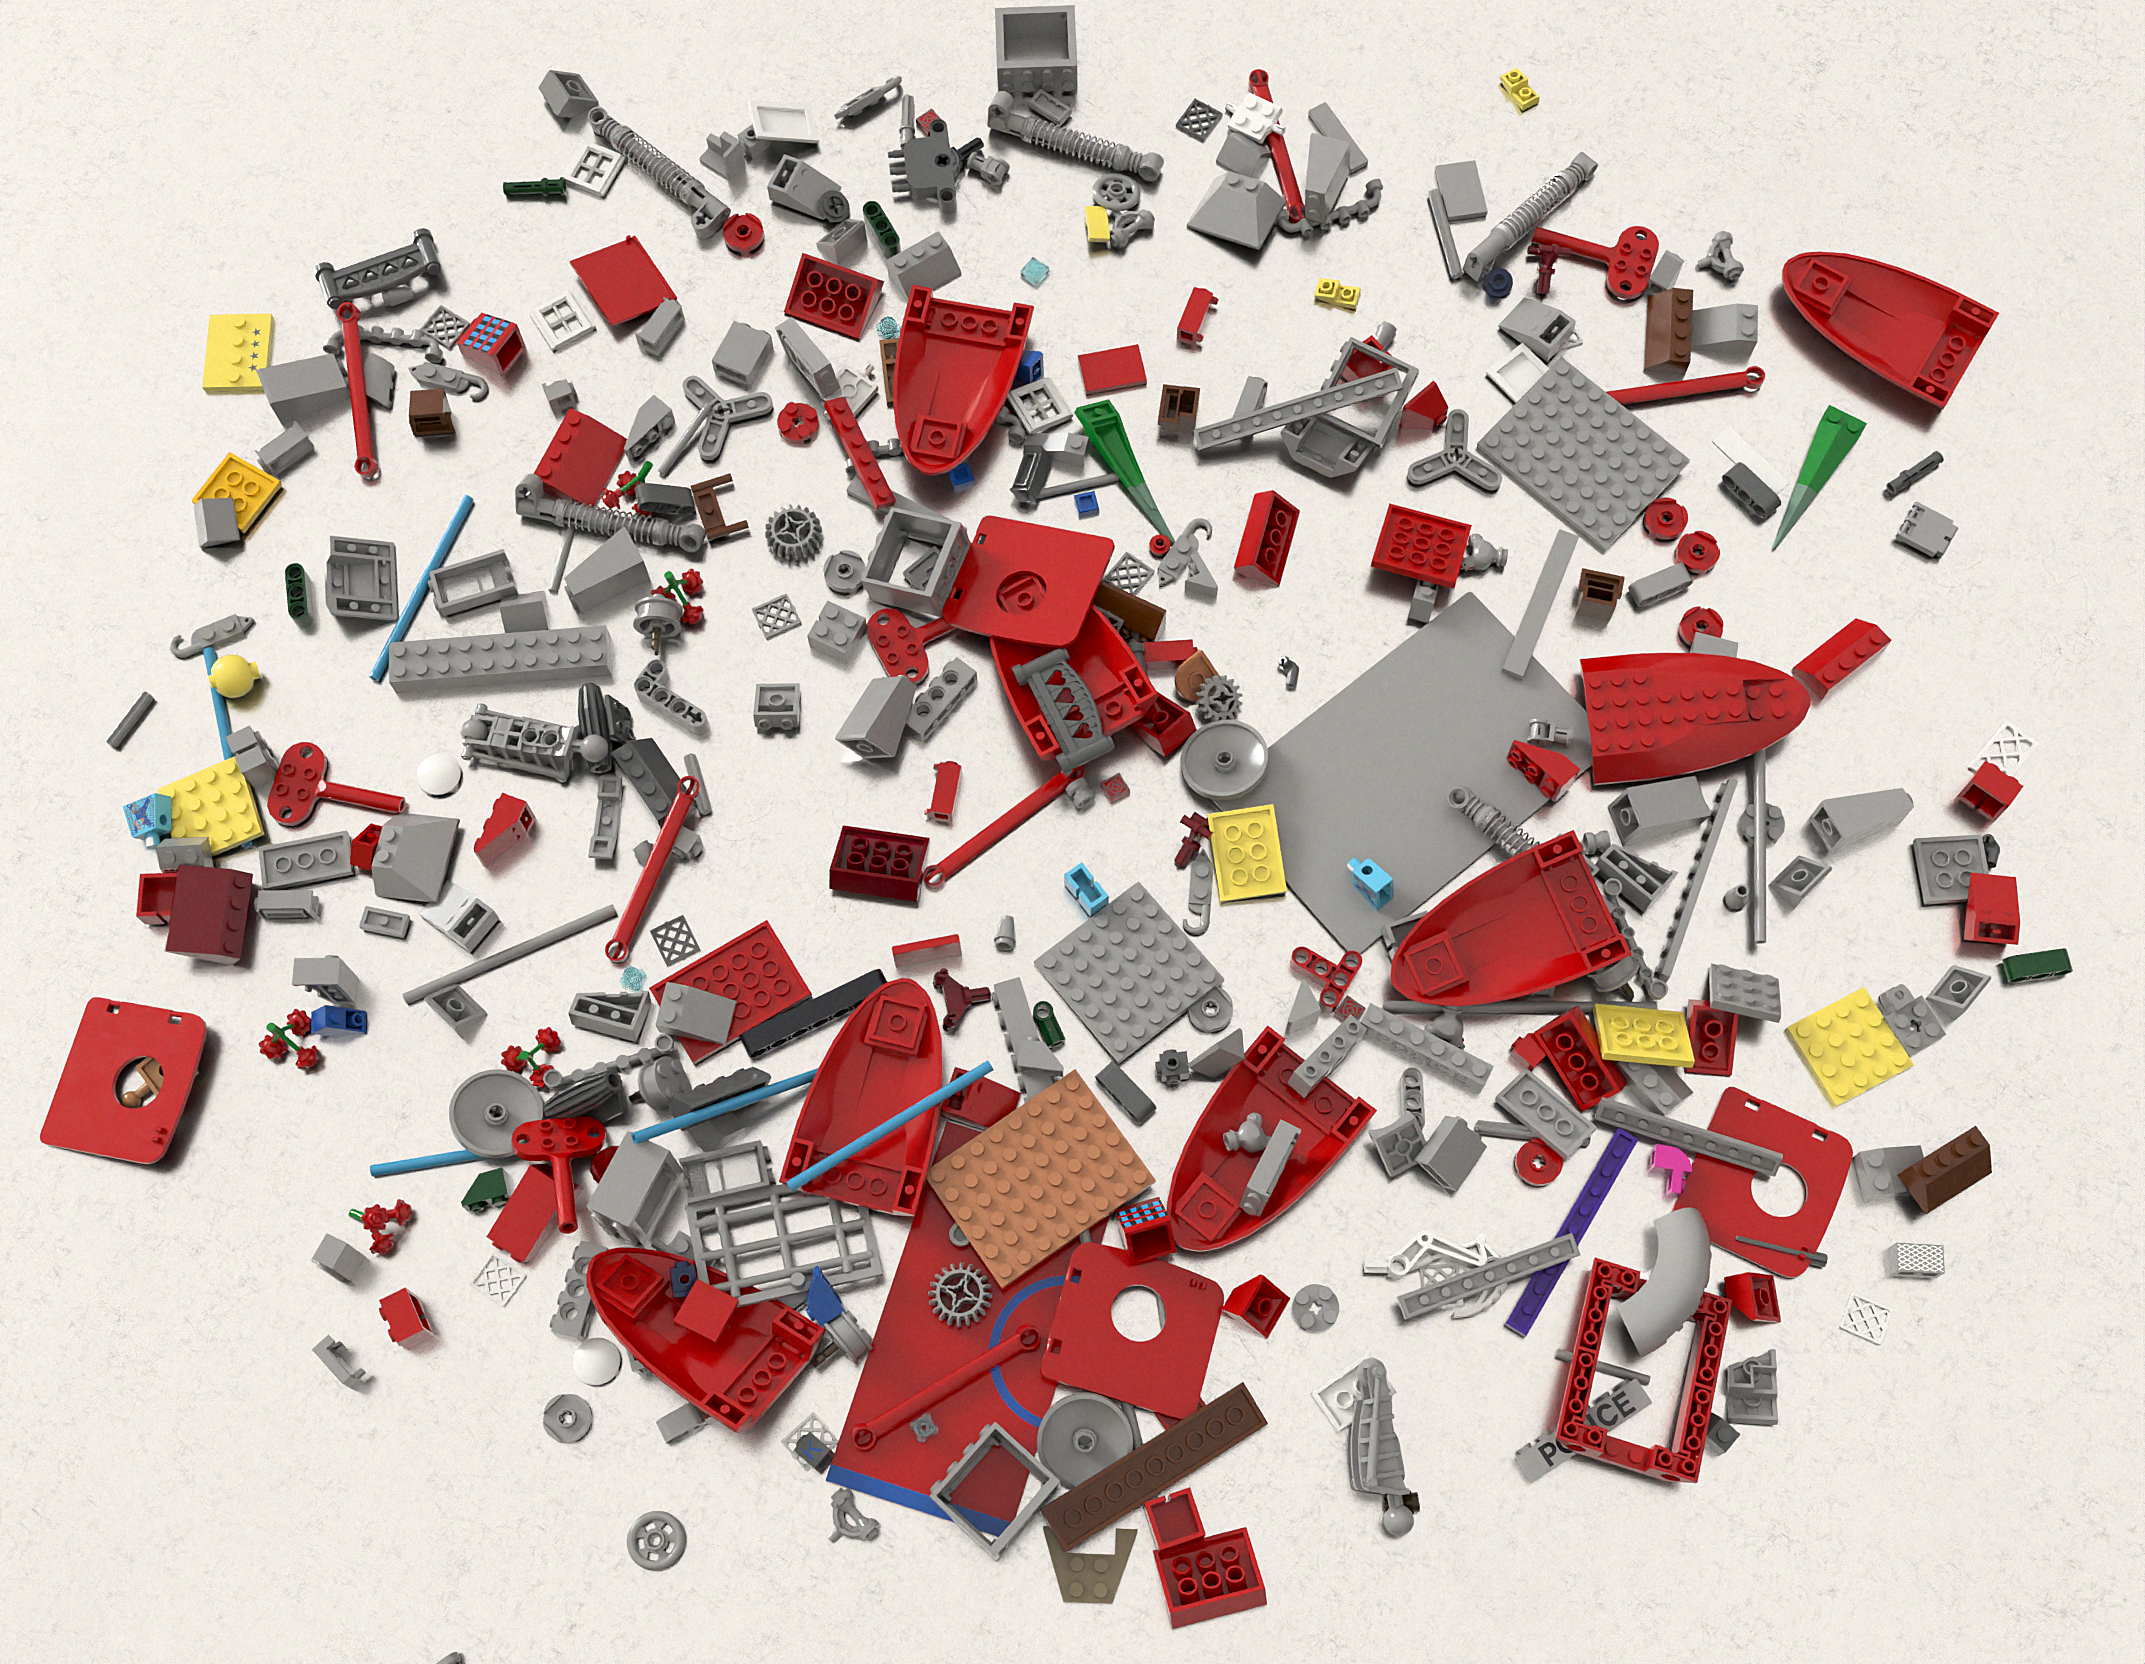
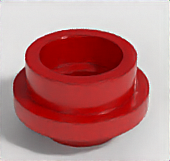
M1161 534L1153 536L1149 542L1150 550L1156 555L1166 554L1171 545L1168 537ZM1157 542H1162L1163 545H1162V546H1158L1156 543H1157Z

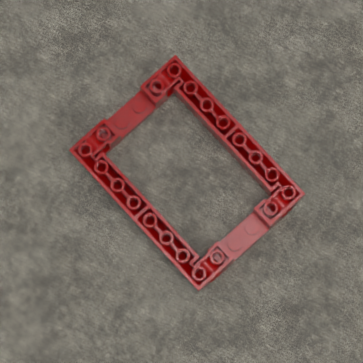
M1595 1257L1555 1439L1572 1452L1657 1479L1671 1482L1698 1483L1732 1300L1704 1291L1700 1298L1701 1303L1693 1316L1690 1315L1687 1319L1697 1322L1672 1451L1670 1452L1669 1448L1656 1444L1651 1448L1627 1442L1608 1436V1429L1596 1425L1591 1427L1583 1423L1587 1413L1611 1296L1627 1300L1638 1292L1647 1280L1639 1278L1641 1271Z

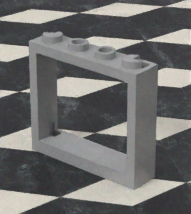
M1350 337L1349 341H1345L1344 345H1342L1340 349L1342 354L1339 360L1333 362L1330 369L1332 374L1329 380H1324L1320 390L1337 385L1354 349L1393 368L1397 367L1399 371L1405 373L1406 376L1402 382L1403 389L1398 390L1375 437L1326 413L1314 417L1381 449L1419 375V369Z

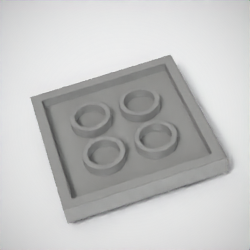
M1982 834L1915 838L1913 841L1924 904L1967 902L1970 872L1989 874Z
M1711 963L1709 969L1710 1008L1776 1023L1780 1022L1782 1015L1779 978L1768 974L1752 973L1746 969L1739 970L1730 968L1727 965Z

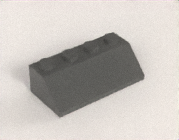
M653 738L629 741L611 752L612 756L661 829L678 792L677 786L680 778ZM683 783L681 786V792L685 794L688 789ZM695 799L693 800L688 813L697 808Z
M755 1067L741 1068L730 1076H720L712 1083L700 1084L686 1093L684 1091L677 1093L673 1096L668 1109L673 1118L768 1086L771 1075ZM729 1112L680 1128V1130L684 1131L686 1129L692 1128L694 1126H697L699 1124H702L704 1122H707Z

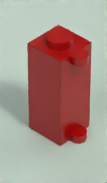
M1193 288L1177 327L1178 339L1194 344L1203 341L1204 337L1200 333L1212 304L1217 305L1219 301L1217 297L1213 296L1212 292L1205 288Z
M1193 639L1143 642L1146 652L1143 656L1147 671L1178 669L1185 660L1198 651L1197 647H1193Z
M946 761L945 763L934 764L933 769L938 771L931 808H926L924 814L931 816L932 819L953 822L962 778V766L954 761Z

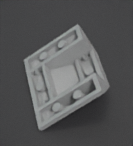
M1228 171L1214 178L1188 221L1187 227L1259 250L1283 210L1286 200L1266 182Z
M1314 416L1287 424L1280 433L1293 460L1329 478L1356 471L1374 448V445ZM1334 417V418H1336V419H1338V420H1340V421H1342V422H1344V423H1346V424H1348V425H1351V424H1349V423H1347V422H1345V421H1343V420H1341V419H1339V418H1337V417Z
M329 536L324 571L326 606L331 615L397 621L394 542Z
M400 813L383 824L371 866L375 895L438 903L460 820L457 818Z

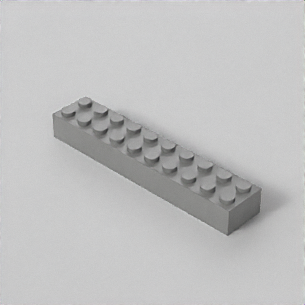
M606 625L389 643V683L395 693L612 675L611 639Z

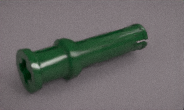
M564 177L550 180L543 178L541 181L503 182L504 195L542 193L544 196H549V194L566 195L567 192Z

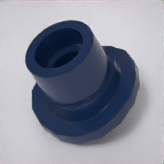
M1495 268L1486 275L1484 286L1490 295L1503 297L1511 291L1513 278L1506 269Z

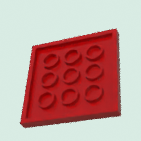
M1389 503L1370 567L1454 589L1472 525Z

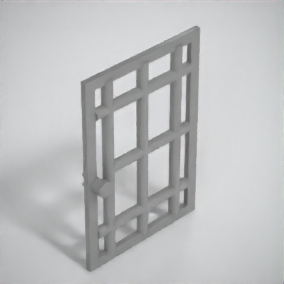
M784 1184L685 1205L684 1209L687 1213L698 1279L709 1284L705 1262L724 1258L728 1282L711 1286L723 1292L730 1291L731 1296L739 1299L740 1302L736 1307L739 1308L807 1293L811 1281L805 1282L804 1275L813 1273V1269L816 1266H819L821 1271L842 1266L843 1274L826 1277L832 1287L883 1276L868 1208L858 1206L860 1219L842 1222L838 1201L812 1195L780 1202V1195L793 1193L789 1186ZM770 1198L771 1201L770 1205L725 1214L724 1207ZM824 1202L829 1203L833 1225L787 1234L782 1211ZM715 1210V1217L697 1220L696 1213ZM773 1214L778 1237L731 1247L727 1223ZM718 1226L722 1249L703 1253L699 1229ZM863 1228L868 1251L849 1255L844 1232ZM835 1234L840 1257L797 1267L793 1266L789 1247L790 1243ZM780 1246L784 1265L783 1270L737 1279L733 1256ZM870 1260V1268L857 1271L852 1270L851 1264ZM790 1278L791 1281L789 1286L743 1296L740 1294L741 1288Z

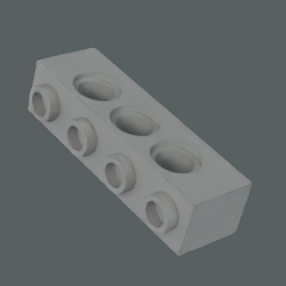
M958 657L952 662H947L941 675L934 677L929 684V688L924 693L921 692L915 699V704L909 710L904 729L920 742H923L977 681V671ZM950 680H954L957 682L954 685L946 684ZM935 696L943 697L940 701L933 700ZM923 711L929 713L925 717H921L918 715L920 712Z
M1350 1014L1293 1072L1288 1084L1305 1098L1362 1040L1368 1029Z
M580 1241L579 1246L575 1247L572 1255L574 1260L572 1268H569L565 1275V1282H567L565 1290L560 1292L557 1300V1305H559L557 1314H553L550 1321L551 1332L554 1335L578 1342L583 1341L594 1304L588 1292L586 1273H582L581 1268L584 1264L589 1263L592 1257L598 1253L609 1250L607 1247L585 1241ZM583 1285V1294L574 1296L575 1288ZM576 1308V1316L572 1319H567L566 1314L568 1310Z

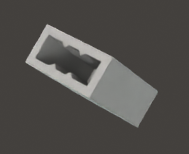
M733 321L711 360L714 371L751 386L773 347L771 335L764 330L751 328L750 325L744 322Z
M1445 1115L1415 1160L1442 1187L1457 1191L1487 1146L1481 1141L1482 1137L1477 1132L1467 1127L1468 1123L1463 1118Z

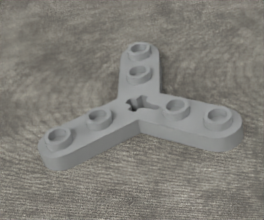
M689 376L682 384L686 396L700 409H702L705 403L712 406L698 443L699 454L705 460L715 459L719 455L730 422L769 413L773 407L771 396L765 392H758L724 401L698 376ZM723 409L724 416L718 414L719 410Z
M1454 409L1449 413L1447 419L1445 450L1412 463L1408 469L1407 476L1412 483L1423 484L1455 470L1487 490H1496L1501 485L1502 474L1498 469L1467 451L1469 417L1464 410ZM1455 449H1457L1458 461H1454Z

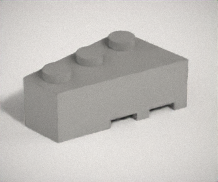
M1612 844L1595 864L1600 869L1597 874L1606 881L1611 878L1618 879L1622 883L1621 894L1643 912L1667 889L1679 873L1659 867V864L1654 861L1650 863L1641 859L1638 854L1615 844Z
M326 955L325 958H294L292 985L305 986L304 990L307 992H312L313 989L317 991L318 997L333 1004L356 1003L358 977L339 956Z
M642 991V993L620 992V994H606L605 992L576 993L568 1014L572 1025L636 1042L652 1002L649 991Z
M326 1233L311 1261L317 1264V1268L342 1282L344 1278L352 1281L366 1256L348 1243Z

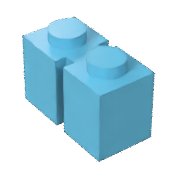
M1082 862L1064 874V884L1075 898L1079 897V903L1090 917L1109 904V896L1097 881L1094 882L1093 875Z

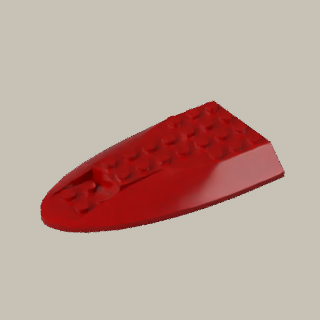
M1805 252L1790 258L1782 269V283L1788 297L1803 317L1825 338L1873 372L1941 409L1945 408L1999 315V312L1924 276L1874 259L1847 253Z
M912 285L896 352L893 404L895 427L902 450L909 463L919 472L928 476L946 473L961 464L983 441L1002 409L1015 379L1024 352L1034 306L1014 302L1012 311L933 298V288Z
M1032 574L1014 576L1007 580L1000 588L997 596L998 605L1009 614L1022 615L1029 613L1043 602L1046 596V584L1041 578ZM1092 604L1079 637L1072 645L1065 648L1070 657V660H1067V664L1074 669L1091 692L1100 714L1103 735L1107 737L1143 718L1159 695L1126 642L1107 618ZM989 637L998 674L1017 718L1040 759L1056 760L1055 756L1063 751L1029 683L1020 687L1011 667L1017 664L1022 666L1058 648L1023 644ZM1057 671L1053 674L1047 685L1062 686L1066 683V680L1061 677L1062 673ZM1065 689L1056 702L1072 703L1075 698L1070 695V689ZM1076 706L1070 710L1064 720L1081 721L1084 715L1079 713L1080 708ZM1083 724L1073 738L1089 739L1093 736V733L1088 731L1089 726L1087 724Z
M1639 653L1579 660L1581 678L1584 683L1594 785L1652 780L1683 775L1737 761L1762 751L1789 735L1803 722L1810 708L1811 699L1809 693L1797 679L1781 670L1756 661L1700 653Z
M1572 830L1492 867L1443 899L1417 922L1401 942L1391 963L1390 977L1395 989L1410 1000L1428 1005L1460 1007L1488 1004L1546 990L1631 956L1632 953L1623 934H1619L1582 855L1583 848L1575 831Z
M900 978L881 985L848 1017L829 1047L807 1093L791 1138L779 1179L780 1183L788 1186V1180L942 1088V1038L938 1019L930 996L916 981L910 978ZM940 1103L797 1190L892 1215L915 1216L932 1155Z
M1267 1025L1244 1053V1059L1234 1065L1213 1094L1184 1145L1172 1176L1167 1201V1213L1171 1220L1175 1243L1183 1249L1201 1252L1222 1248L1251 1235L1275 1219L1308 1191L1339 1159L1377 1110L1359 1096L1357 1099H1354L1327 1077L1303 1098L1288 1084V1081L1293 1072L1305 1060L1284 1044L1285 1038ZM1254 1112L1261 1114L1263 1118L1261 1128L1265 1135L1272 1137L1280 1119L1302 1129L1260 1217L1246 1213L1243 1208L1239 1207V1204L1264 1150L1251 1153L1239 1147L1237 1151H1228L1223 1139V1134L1229 1132V1130L1238 1132L1241 1124L1247 1121L1249 1114Z
M631 1247L609 1249L592 1257L588 1264L586 1284L590 1298L608 1329L659 1380L685 1400L735 1433H740L754 1427L807 1366L825 1334L824 1328L775 1299L736 1308L715 1344L673 1321L687 1296L678 1298L672 1296L669 1267H674L675 1262L688 1260L689 1264H694L697 1280L698 1274L695 1260L664 1251ZM706 1265L709 1285L728 1282L727 1273ZM682 1275L680 1277L681 1283H686L688 1281L687 1275ZM754 1286L740 1289L741 1296L761 1292V1290Z

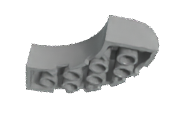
M1682 1208L1653 1220L1659 1243L1655 1267L1641 1289L1625 1302L1616 1306L1641 1358L1667 1343L1666 1340L1676 1331L1680 1332L1685 1321L1690 1315L1693 1316L1701 1303L1700 1298L1704 1289L1707 1288L1712 1259L1710 1238L1701 1213L1695 1208Z

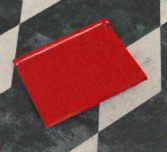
M628 235L626 240L570 261V265L612 327L657 310L659 305L664 302L663 297L669 300H677V296L635 235L632 238Z

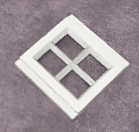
M582 140L561 177L565 178L567 184L604 197L625 162L626 157L597 144ZM589 151L599 154L593 166L583 163ZM602 156L612 159L606 171L596 168ZM580 166L590 169L584 181L574 178ZM594 171L603 174L597 186L587 183Z
M572 289L544 302L529 312L553 351L577 340L596 328V325ZM566 301L573 312L563 317L556 306ZM553 308L559 319L549 324L543 313ZM576 316L582 327L572 331L566 320ZM562 323L569 334L558 338L552 328Z
M1045 377L1012 390L1007 396L1009 403L1028 434L1037 433L1073 417L1072 411L1050 377ZM1044 388L1050 399L1040 403L1034 391ZM1030 393L1036 405L1026 408L1020 397ZM1053 403L1059 414L1049 418L1043 406ZM1039 408L1045 420L1035 423L1029 412Z

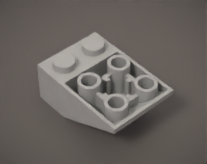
M784 154L767 185L770 200L825 220L823 214L819 211L818 202L827 191L834 190L840 192L841 186L804 161Z
M1524 297L1498 327L1520 343H1524L1531 351L1547 362L1571 337L1576 321L1560 309Z
M449 880L441 888L438 903L429 902L419 913L421 917L470 953L499 919L492 908Z

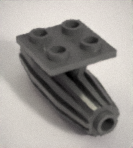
M585 683L578 692V721L581 740L593 734H597L606 740L608 753L605 758L599 762L587 760L591 772H607L612 768L613 756L611 752H613V741L626 744L634 739V733L629 721L631 713L628 707L609 694L604 695V700L600 686L595 685V683Z
M617 1069L588 1075L562 1088L544 1104L545 1116L548 1119H566L578 1117L588 1112V1117L604 1123L624 1113L621 1095L623 1083L621 1076L618 1075Z

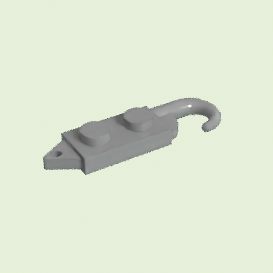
M894 76L888 79L885 85L872 87L840 106L841 109L834 114L836 120L846 115L856 116L863 111L864 107L877 104L879 98L902 82V77Z
M428 362L408 368L420 384L444 388V390L456 393L465 390L469 383L480 385V392L470 395L472 399L483 397L488 389L487 382L483 378L464 373L461 370Z
M1203 518L1192 520L1177 538L1158 566L1159 586L1172 580L1176 581L1190 561V555L1197 551L1199 542L1192 534L1197 526H1205L1207 528V537L1211 536L1212 526L1207 520Z
M233 614L196 629L191 636L192 646L182 650L176 648V642L181 638V635H177L170 642V651L175 656L183 658L203 651L205 648L217 647L244 636V632L254 622L253 617Z
M1202 849L1194 861H1191L1188 902L1191 911L1201 914V923L1199 927L1192 928L1188 925L1187 919H1183L1185 930L1194 935L1205 932L1210 923L1214 862L1210 861L1204 849Z

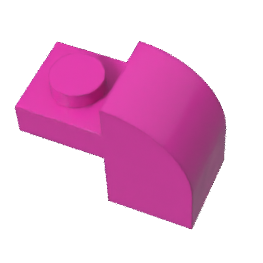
M1656 1144L1652 1148L1650 1172L1668 1174L1667 1197L1677 1198L1685 1189V1178H1682V1176L1687 1177L1692 1173L1691 1162L1687 1155L1676 1147Z

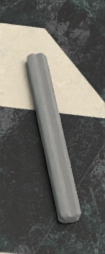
M1435 188L1428 192L1429 200L1451 277L1458 279L1462 277L1463 271L1440 191Z
M1477 1120L1475 1131L1478 1134L1528 1140L1540 1139L1525 1125ZM1591 1136L1581 1146H1589Z

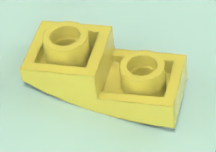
M1518 68L1500 76L1505 89L1522 111L1539 103L1540 96L1528 85V78Z
M1085 206L1088 242H1109L1110 232L1106 209L1102 206Z
M1319 278L1314 296L1333 305L1356 309L1361 289L1360 287L1340 285L1339 280Z

